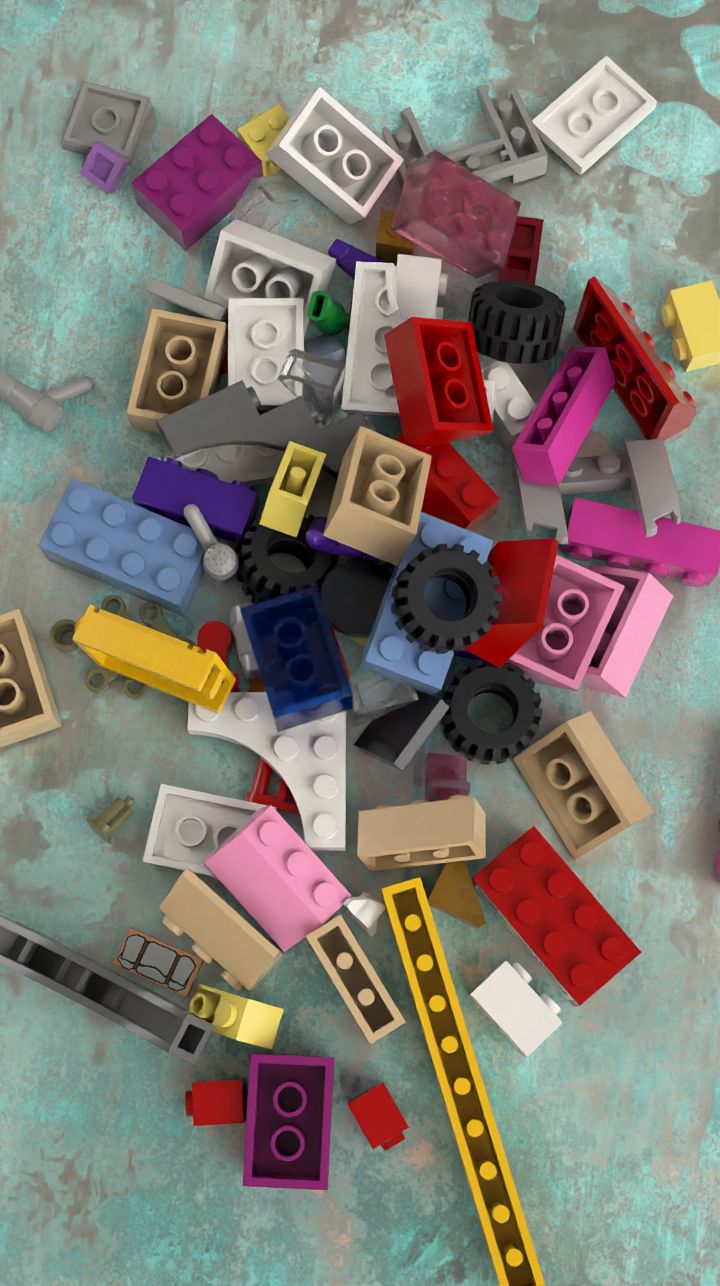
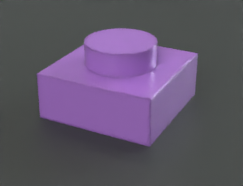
M95 141L80 174L105 192L113 193L130 161L104 142Z

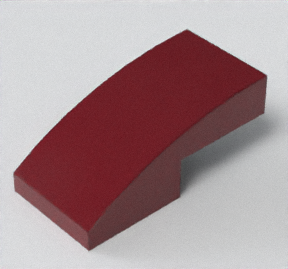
M515 215L507 216L498 281H520L535 285L544 219Z

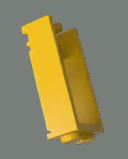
M92 604L89 605L86 613L80 616L76 622L72 640L98 666L220 714L236 678L215 652L206 650L204 654L195 645L192 648L187 642L98 609Z

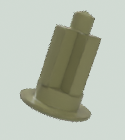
M127 796L124 800L120 797L117 798L93 821L87 817L86 820L89 826L100 838L112 844L113 842L109 837L133 813L130 807L135 803L134 799L130 796Z

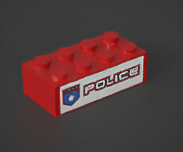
M535 826L530 828L471 878L476 891L573 1006H581L642 953Z

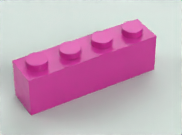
M570 347L512 447L524 482L558 486L561 483L615 384L606 347Z
M575 497L566 525L568 544H562L561 551L568 552L569 556L576 560L590 561L592 558L606 561V564L612 568H637L650 573L654 578L671 576L682 579L681 582L685 585L703 587L704 584L710 585L718 574L720 564V530L686 522L675 524L672 519L661 517L654 520L658 526L657 534L645 537L637 511Z

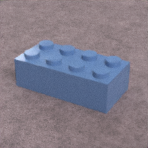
M73 478L38 545L45 557L53 562L145 601L156 602L160 607L183 617L205 573L203 557L206 552L192 528Z
M421 512L417 534L399 564L393 568L358 667L431 695L440 691L454 655L453 650L445 654H436L435 649L424 651L419 648L421 645L419 642L414 641L410 643L405 638L408 633L404 628L401 630L397 628L395 622L398 620L397 614H392L391 605L394 603V597H391L392 588L396 585V578L406 565L427 548L432 550L438 544L446 543L447 548H452L455 544L463 545V552L469 553L471 550L478 552L480 556L477 560L483 564L487 561L494 540ZM433 578L427 582L424 597L429 610L436 617L445 621L454 622L460 620L466 611V599L461 588L455 582L445 578Z

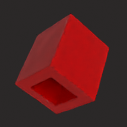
M245 1078L193 1082L192 1091H186L185 1093L186 1116H193V1126L244 1123L247 1118Z
M383 1081L348 1102L351 1112L372 1149L381 1145L383 1150L386 1151L405 1139L402 1132L409 1128Z

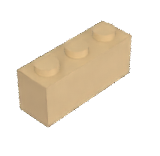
M455 795L450 797L449 800L433 802L416 800L410 805L395 807L378 805L372 810L359 811L357 856L370 872L486 858V814L474 796L469 797L466 795Z
M341 914L306 935L310 945L370 1045L406 1023Z

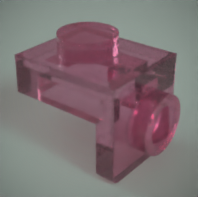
M428 753L425 759V800L433 802L449 800L450 797L455 795L468 796L471 791V783L467 782V756Z

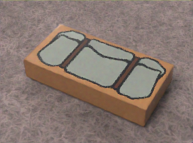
M130 927L113 965L184 997H188L204 960Z

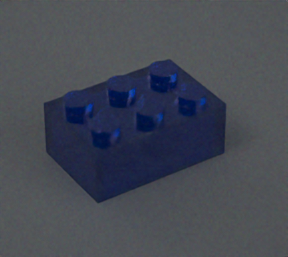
M317 585L240 608L244 627L277 732L354 709L353 693Z

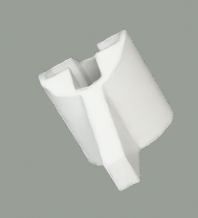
M363 892L360 897L348 898L343 903L348 909V915L372 937L377 932L378 918L386 909L385 905L376 899L370 898V895L366 892Z

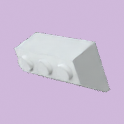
M236 219L220 231L204 298L228 307L229 298H303L305 337L313 322L307 316L312 293L315 291L327 293L336 259Z

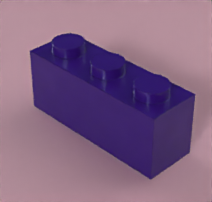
M148 456L132 497L135 505L190 528L191 526L184 516V508L189 504H194L199 508L214 536L241 545L246 531L250 530L260 505L258 492L254 491L251 485L238 480H233L232 484L219 480L215 473L206 469L197 468L195 472L183 468L180 462L162 456L160 460Z

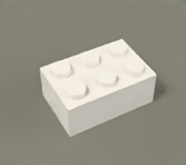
M320 86L304 97L265 154L349 225L366 217L404 160Z

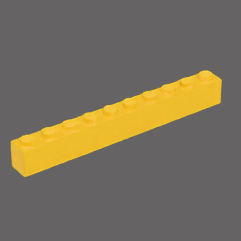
M421 877L382 888L381 896L386 907L387 916L498 1286H545Z

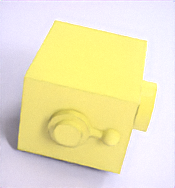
M280 104L265 113L254 115L247 124L237 129L238 139L262 160L264 180L281 170L277 164L265 155L290 119Z

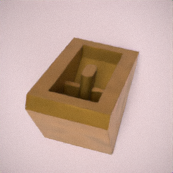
M466 862L445 863L429 895V905L475 929L485 926L487 923Z

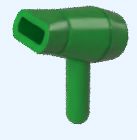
M323 291L312 293L307 316L312 319L319 331L335 335L342 332L344 328H350L351 314L345 312L344 307L338 301L331 299Z

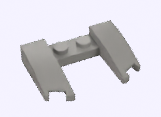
M489 85L477 86V94L494 140L433 159L411 107L405 108L401 112V119L405 124L393 135L386 126L382 128L384 142L404 159L395 174L411 214H418L444 206L445 196L501 178L510 176L514 184L546 174L548 154L516 87H511L510 99H497L489 97Z
M663 438L625 442L624 454L574 457L559 486L524 482L513 452L512 477L527 537H532L534 527L537 525L539 527L556 529L555 540L559 541V544H568V532L561 495L631 489L645 537L657 534L658 526L654 520L669 513L675 524L681 522V511L675 481Z

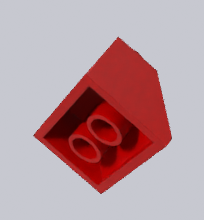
M411 317L384 334L405 445L437 446L486 435L494 431L471 322Z
M402 433L395 441L405 444L404 434ZM450 443L437 446L407 445L432 456L421 512L474 532L497 512L500 498Z
M553 538L499 541L490 550L487 560L493 568L488 572L491 578L498 576L500 585L495 588L496 593H502V602L496 606V609L500 610L498 618L491 623L492 628L487 634L470 646L465 647V650L500 668L543 627L559 541Z

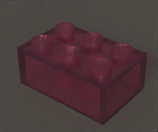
M433 150L409 163L391 229L478 279L504 268L521 203L437 150Z

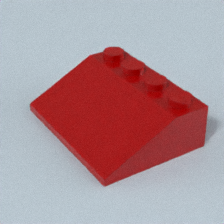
M595 276L590 278L583 294L573 330L584 346L606 347L615 378L613 390L647 440L663 438V441L690 426L697 414L694 400L688 392L682 391L678 386L672 367L666 361L662 362L655 352V345L650 335L645 331L642 332L638 327L629 304L622 302L617 294Z

